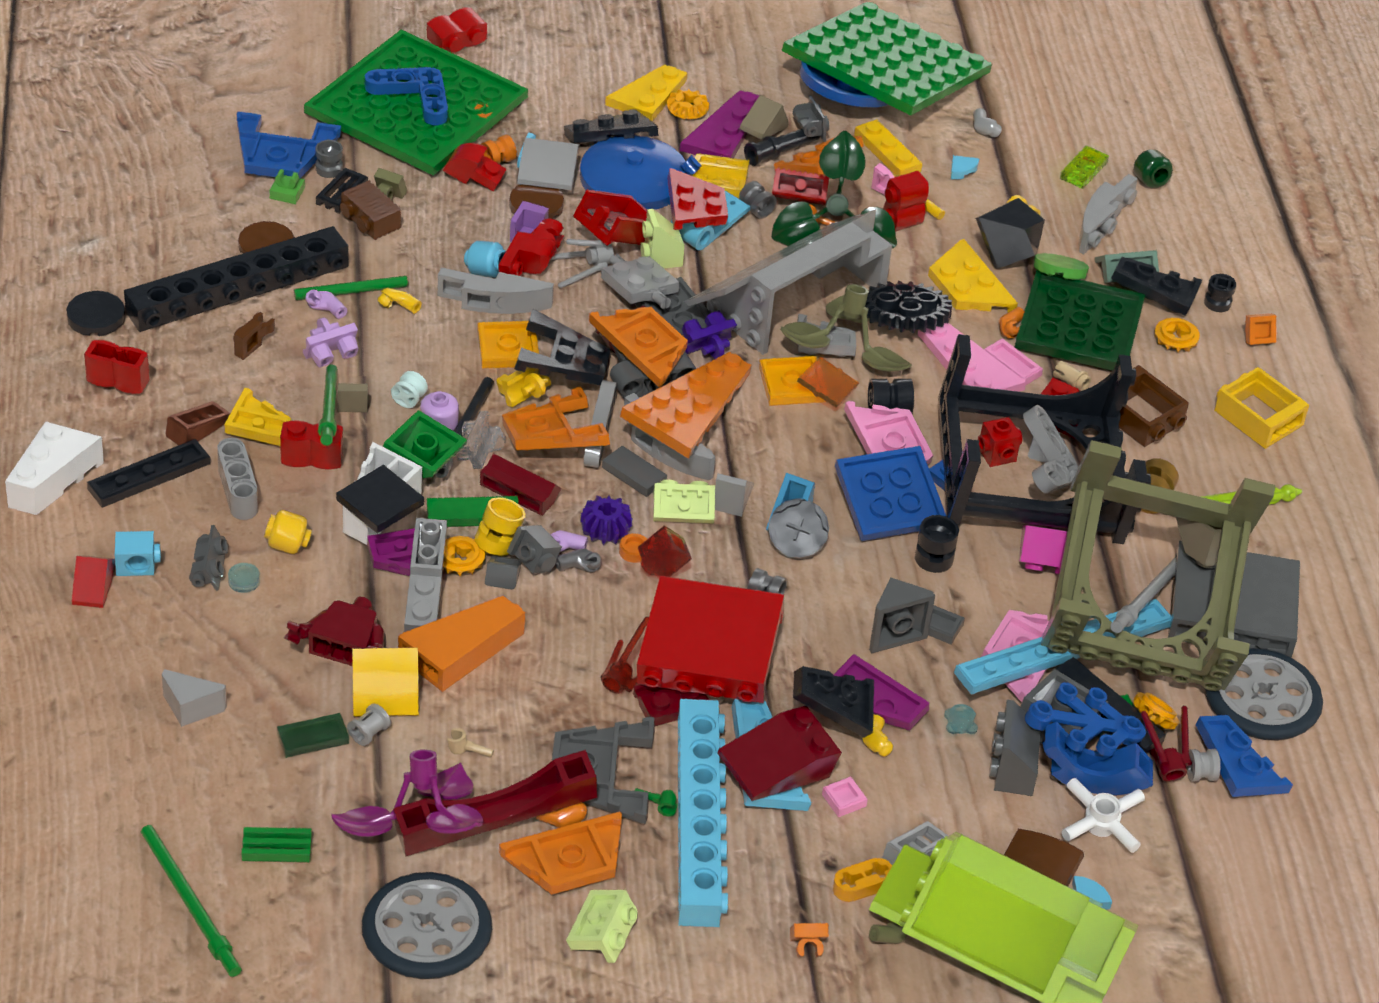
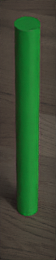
M405 275L294 289L295 300L306 299L305 296L310 290L328 291L335 296L383 290L385 288L408 287V280Z

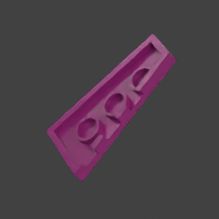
M739 90L680 142V151L692 155L698 153L734 158L748 134L740 130V125L760 95Z

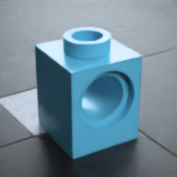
M154 531L115 532L116 576L154 575L155 563L161 562L160 544H154Z

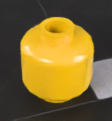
M280 510L276 515H270L264 538L268 539L269 547L288 554H296L300 546L307 547L312 530L307 529L306 517L286 510Z

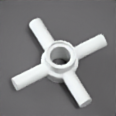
M1073 778L1068 782L1067 788L1087 809L1085 818L1062 830V836L1066 841H1070L1089 831L1099 837H1107L1113 834L1131 853L1139 849L1141 843L1120 821L1122 812L1145 800V796L1140 789L1117 799L1108 793H1100L1093 796L1077 778Z

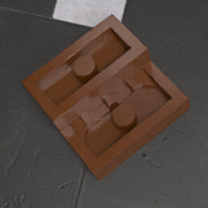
M1019 828L1004 853L1005 856L1066 886H1069L1084 857L1082 850L1063 840Z

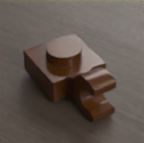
M258 312L253 316V319L239 327L233 336L234 355L244 360L262 345V338L275 330V319L271 318L268 322H263V313Z

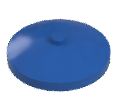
M801 62L799 72L803 82L813 91L830 100L857 107L871 108L888 105Z
M634 135V138L624 139V137L615 136L594 144L585 152L580 164V180L585 191L594 190L631 195L644 208L656 210L670 205L667 180L669 168L686 173L680 166L685 162V159L676 149L654 138Z

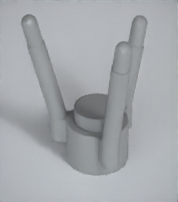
M567 239L566 243L569 245L590 247L584 251L555 254L551 258V260L586 257L589 264L595 265L560 282L558 287L563 288L598 271H602L604 267H608V264H611L610 258L614 255L611 244L606 246L600 240Z

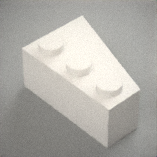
M45 422L5 480L8 507L34 515L39 514L64 494L63 490L71 483H79L84 479V473L93 466L98 468L104 463L102 437Z
M372 442L370 453L366 461H363L358 479L384 464L421 494L422 466ZM343 506V533L367 545V536L377 533Z

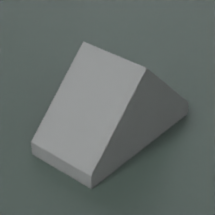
M718 473L715 485V510L742 517L754 483Z
M165 669L162 672L163 696L181 726L225 711L227 707L226 685Z

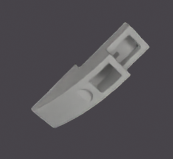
M1128 174L1115 186L1104 182L1096 190L1087 204L1079 238L1080 253L1084 255L1092 247H1097L1101 239L1107 234H1112L1117 226L1116 217L1127 204H1132L1137 196V190L1135 189L1138 178Z
M441 268L438 273L437 296L462 301V309L513 314L532 312V309L537 311L551 309L553 305L554 283L502 272L498 273L496 279Z
M635 393L626 396L624 406L639 399V397ZM627 422L632 427L631 440L653 458L688 475L705 480L713 478L715 456L702 443L695 446L692 455L688 459Z
M416 518L404 632L436 621L438 618L447 520Z

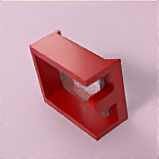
M586 190L573 217L606 246L612 242L637 245L645 242L642 223L647 219L646 208L631 195Z

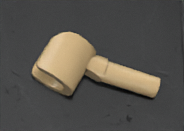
M454 728L451 730L452 739L448 738L447 741L449 749L453 754H462L467 750L492 757L493 749L468 741L463 729Z

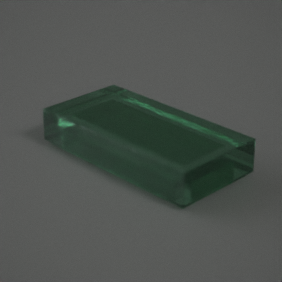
M341 713L277 726V736L285 758L349 744V735Z

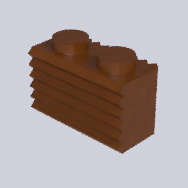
M370 180L341 193L340 210L343 216L351 218L362 233L366 232L376 240L378 237L381 238L382 235L385 236L387 233L390 234L391 231L394 232L396 229H400V206H397L396 203L394 204L393 200L391 201L390 197L388 198L387 195H384Z

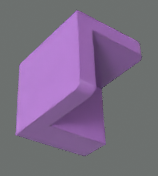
M522 201L510 222V242H512L517 231L532 233L542 220L548 219L549 208Z

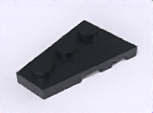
M625 110L621 115L616 116L604 114L598 116V119L590 121L578 119L573 121V124L564 126L565 136L573 143L605 141L610 138V135L624 137V139L634 138V133L648 132L649 137L658 136V125L637 110Z
M1121 257L1110 278L1123 287L1146 294L1145 298L1154 300L1168 307L1171 311L1184 316L1189 311L1203 281L1195 277L1192 281L1179 278L1180 273L1171 270L1168 274L1161 273L1153 265L1126 257Z
M805 666L794 671L793 699L864 738L873 733L874 679L866 678L861 681L847 674L842 677L834 676L831 671Z

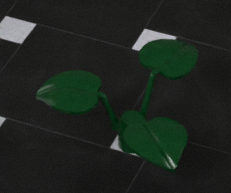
M840 132L823 148L819 158L822 172L828 178H839L836 193L831 194L826 200V207L814 215L811 206L806 202H794L786 206L773 224L771 237L774 241L790 246L820 230V226L815 219H818L827 212L835 216H840L844 213L849 217L855 216L848 209L847 198L841 194L844 178L851 181L859 179L865 170L866 163L860 144L849 132ZM880 207L864 209L860 215L876 209L873 231L892 245V249L896 247L895 226L890 214Z

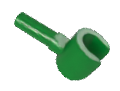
M636 788V789L634 790V791L648 792V791H645V790H642V789H638V788ZM664 790L661 794L648 792V800L658 803L657 809L660 814L664 816L675 815L678 805L676 803V794L672 790Z

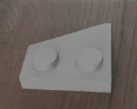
M798 314L797 322L807 321V315ZM822 321L820 326L815 324L812 325L818 327L820 330H823L828 326L829 323ZM834 325L830 333L826 335L830 339V344L826 347L808 348L798 344V352H804L809 355L819 353L833 354L838 357L855 356L856 334L853 330Z

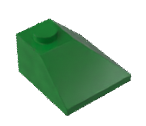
M418 410L384 442L383 447L422 466V478L433 477L467 444V439Z

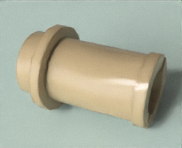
M1060 361L1055 368L1060 370V372L1054 370L1053 376L1078 388L1079 391L1088 389L1091 383V377L1088 376V372L1084 370L1080 372L1064 361Z

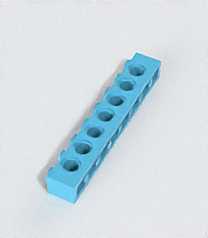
M680 699L678 926L719 927L721 914H727L728 893H722V887H727L728 869L727 866H721V860H726L727 840H721V834H726L727 815L720 814V808H725L726 788H720V783H725L726 765L725 763H720V756L717 754L719 748L725 745V738H719V733H724L725 714H719V700Z

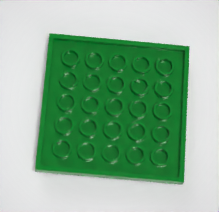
M872 2L860 4L786 40L782 47V52L910 116L990 73L993 64L985 60L982 55L970 53L964 50L961 45L950 43L936 33H929L921 29L916 23L902 20L897 14L886 12Z
M401 29L304 104V113L326 124L341 125V131L434 176L447 164L458 146L475 142L527 99L528 89ZM422 67L438 69L442 73L448 105L447 121L441 125H431L425 122L419 93L384 95L368 93L365 90V74L375 69ZM398 80L399 82H408L407 80ZM428 95V97H438L436 95ZM477 104H481L483 106L480 109H475V106ZM492 112L487 118L478 116V114L484 113L487 115Z

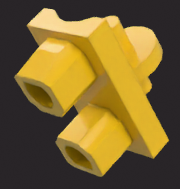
M526 367L525 372L517 370L510 375L503 374L497 378L496 382L499 393L505 395L507 406L514 407L531 396L535 398L543 396L546 392V387L551 385L550 378L545 375H539V369Z

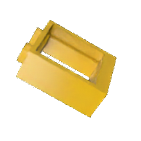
M1257 367L1248 373H1243L1237 380L1230 384H1225L1219 389L1216 395L1217 402L1214 411L1266 449L1304 426L1309 404L1261 368ZM1251 395H1255L1277 413L1265 420L1241 401Z

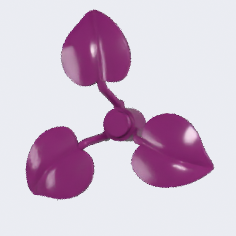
M428 749L411 752L410 772H404V781L394 808L402 805L409 783L412 782L420 795L434 797L438 811L430 813L426 817V823L430 829L439 833H458L482 826L483 817L474 808L462 804L446 808L441 802V798L447 800L458 799L473 792V782L466 774L463 765L459 763L437 774L436 752ZM366 806L342 814H332V820L338 827L350 834L375 836L386 833L393 828L394 812H389L387 809L378 806Z

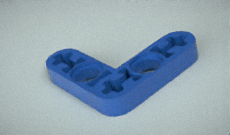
M432 67L375 69L365 74V90L368 93L374 95L419 93L424 121L431 125H441L447 121L448 105L442 73L438 69ZM398 80H407L408 82H399ZM428 95H436L438 97H428Z

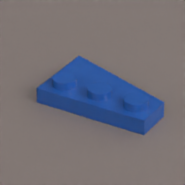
M1228 715L1199 717L1196 727L1207 749H1217L1220 757V774L1232 797L1286 794L1290 792L1293 784L1286 777L1280 778L1272 769L1274 764L1267 756L1260 757L1251 747L1252 740Z

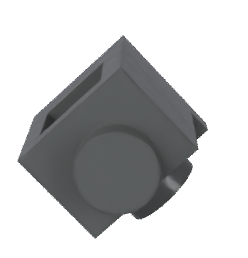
M541 525L520 526L517 528L507 552L510 555H516L532 573L551 572L562 546Z

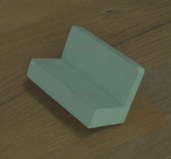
M1157 250L1108 254L1095 257V263L1102 262L1104 283L1116 282L1110 278L1121 257L1153 265L1159 272Z

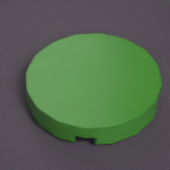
M1040 253L1036 254L1033 266L1035 269L1051 276L1060 274L1065 279L1081 280L1086 278L1089 271V266L1086 263L1067 256Z

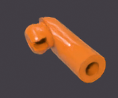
M578 803L536 816V819L560 828L584 820L587 815V807L584 803Z

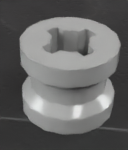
M1189 749L1192 761L1190 766H1186L1189 780L1197 782L1201 778H1207L1209 781H1217L1220 776V757L1217 749H1208L1206 752Z

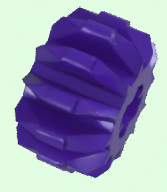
M597 495L594 501L587 500L585 508L581 512L580 522H582L583 534L590 536L591 542L602 541L604 546L606 541L616 544L619 539L627 535L630 527H632L633 518L631 517L629 505L623 504L621 498L614 500L611 499L610 495L607 498H601Z

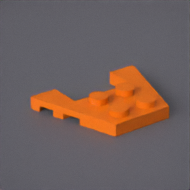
M581 387L571 389V395L561 398L559 394L549 397L550 403L536 407V404L533 403L502 415L503 426L516 450L528 451L532 449L610 445L609 433L603 423L572 429L565 418L564 412L588 408L587 396Z

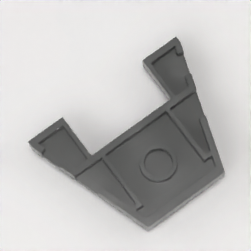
M655 717L642 718L641 723L629 725L627 721L615 722V727L598 730L596 726L555 732L552 760L586 750L597 776V798L582 803L611 813L621 812L622 817L646 824L648 792L614 789L618 745L652 748Z

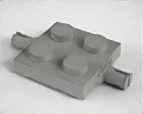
M614 254L610 258L612 266L602 268L601 278L630 304L652 300L662 309H665L671 304V300L666 295L679 292V281L650 256L625 261L619 254Z

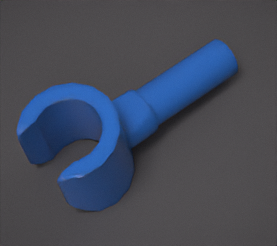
M691 155L680 166L688 175L692 176L702 165Z

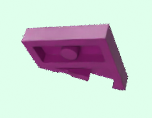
M415 528L367 536V546L373 568L410 576Z

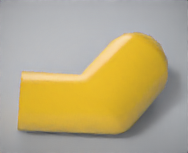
M391 288L383 289L381 291L382 294L377 299L386 308H390L394 301L414 314L422 306L421 301L407 292Z
M874 715L873 733L865 738L862 737L863 743L874 753L878 752L880 756L886 757L893 750V743L882 732L885 724L883 717Z

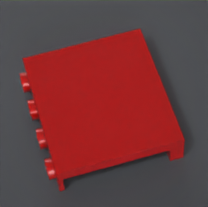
M660 576L637 661V684L674 689L680 692L706 694L712 697L739 699L744 702L764 703L766 679L779 624H782L784 616L785 594Z

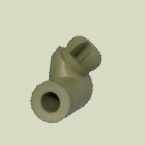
M889 921L887 926L874 924L869 931L871 941L890 944L901 943L907 934L901 932L902 926L892 921Z

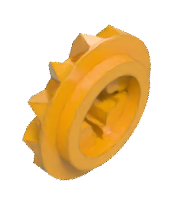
M678 89L677 93H670V97L667 99V108L673 115L679 118L697 119L708 112L709 102L707 101V96L700 95L698 90L693 92L690 89L687 91Z
M1166 318L1156 325L1154 337L1158 339V344L1166 345L1167 350L1173 348L1179 352L1181 349L1190 351L1192 347H1197L1200 333L1197 327L1187 320Z
M454 536L445 539L443 568L446 569L447 574L453 571L457 572L459 576L463 572L473 574L475 568H482L483 561L485 560V551L476 544L473 538ZM455 552L461 557H466V560H462L459 557L455 558Z
M1138 692L1134 697L1135 707L1139 709V712L1146 711L1149 719L1155 724L1173 730L1179 724L1175 710L1157 696L1148 692L1145 694Z

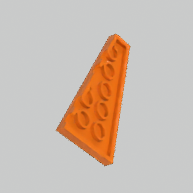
M728 352L623 406L620 417L689 459L695 446L701 443L705 432L711 429L723 412L726 403L729 404L734 392L739 390L747 379L752 365L742 360L740 356Z

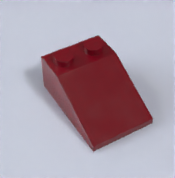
M806 705L775 715L719 748L717 752L751 801L829 778L842 753Z

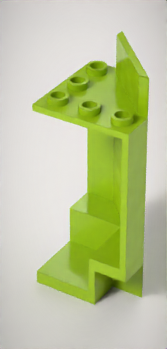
M957 831L949 837L945 836L938 840L931 856L904 844L869 908L870 911L902 926L901 932L1043 1003H1102L1139 926L1102 908V903Z

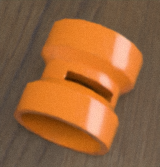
M507 134L498 137L496 141L488 140L481 143V145L487 147L484 155L498 164L502 161L506 163L513 161L517 157L515 143Z

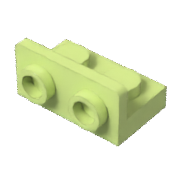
M662 480L660 483L654 484L653 521L714 524L715 485H708L704 481L678 484L675 480Z
M590 890L566 939L571 950H601L608 963L616 962L638 915L636 906L633 904L627 891Z

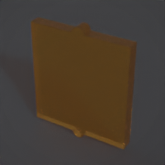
M822 357L817 359L797 380L798 383L812 391L814 396L822 398L835 408L859 385V382L844 373L841 368L835 367Z

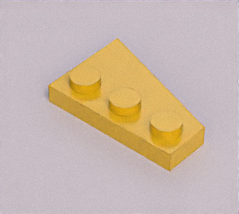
M664 64L606 96L605 105L620 111L637 110L653 121L667 105L670 93H677L678 89L686 83L688 73Z

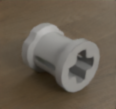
M370 704L365 714L347 724V730L356 743L365 746L372 741V737L377 732L389 728L391 720L381 706Z

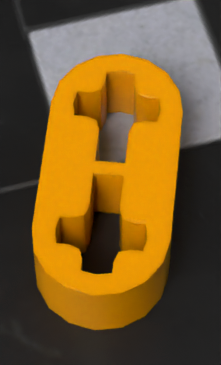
M872 858L840 869L834 877L832 889L834 895L842 901L852 902L877 894L892 864L883 858Z

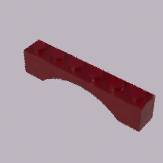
M586 750L553 759L526 779L501 790L473 798L441 800L446 808L462 804L477 810L483 817V825L480 827H474L458 833H439L430 829L427 826L426 817L438 810L434 799L425 798L393 808L396 832L405 856L413 855L597 798V776Z

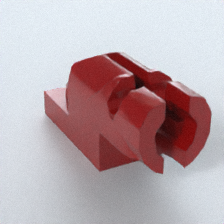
M548 218L542 220L532 233L517 231L498 265L499 272L521 276L522 272L541 274L563 241L564 235H560L564 229L562 223Z

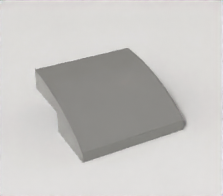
M525 138L517 184L572 190L579 144Z

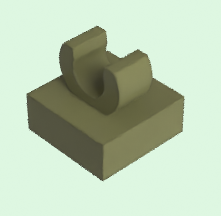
M378 167L374 175L377 188L384 195H387L388 198L390 197L391 201L393 196L403 199L407 192L403 175Z

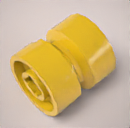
M497 497L490 499L474 538L476 544L487 553L499 556L508 555L507 550L516 530L522 526L526 513L524 509L516 502L506 498Z

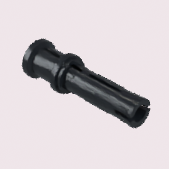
M800 129L779 137L766 136L761 142L745 144L744 154L746 160H749V164L756 166L764 159L769 158L773 160L778 158L781 152L818 141L820 135L808 137Z

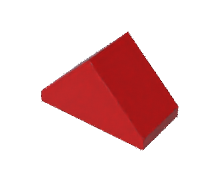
M76 556L72 605L104 607L115 570V559Z

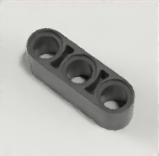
M686 351L662 386L696 369ZM630 360L617 363L610 371V378L613 382H617V390L624 399L632 393H635L638 397H643L660 388Z

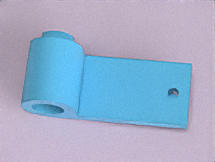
M725 191L728 209L726 225H708L696 228L694 226L695 222L683 223L682 230H679L682 240L695 249L702 250L750 211V206Z

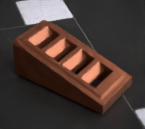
M214 401L170 415L167 418L166 437L177 445L193 439L199 441L222 427L230 413Z

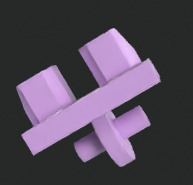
M325 317L318 319L317 328L310 330L311 336L306 338V349H303L305 358L312 357L320 368L333 362L334 356L331 351L339 349L343 359L355 357L359 349L355 339L358 331L355 323L339 327L338 322L329 324Z

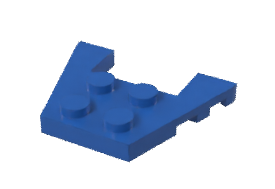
M237 111V127L244 172L248 174L276 177L279 170L283 169L284 175L292 176L296 172L301 179L316 163V145L323 140L336 141L341 136V125L319 122L316 124L311 139L258 132L262 123L261 114Z

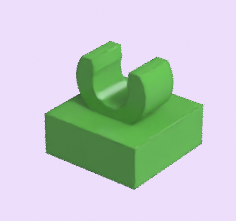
M280 169L269 190L270 199L296 205L305 189V179H300L296 172L292 176L284 175V170Z

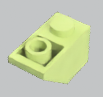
M647 209V219L642 223L645 242L641 243V256H650L663 268L683 267L685 245L679 230H674L673 223L654 209Z

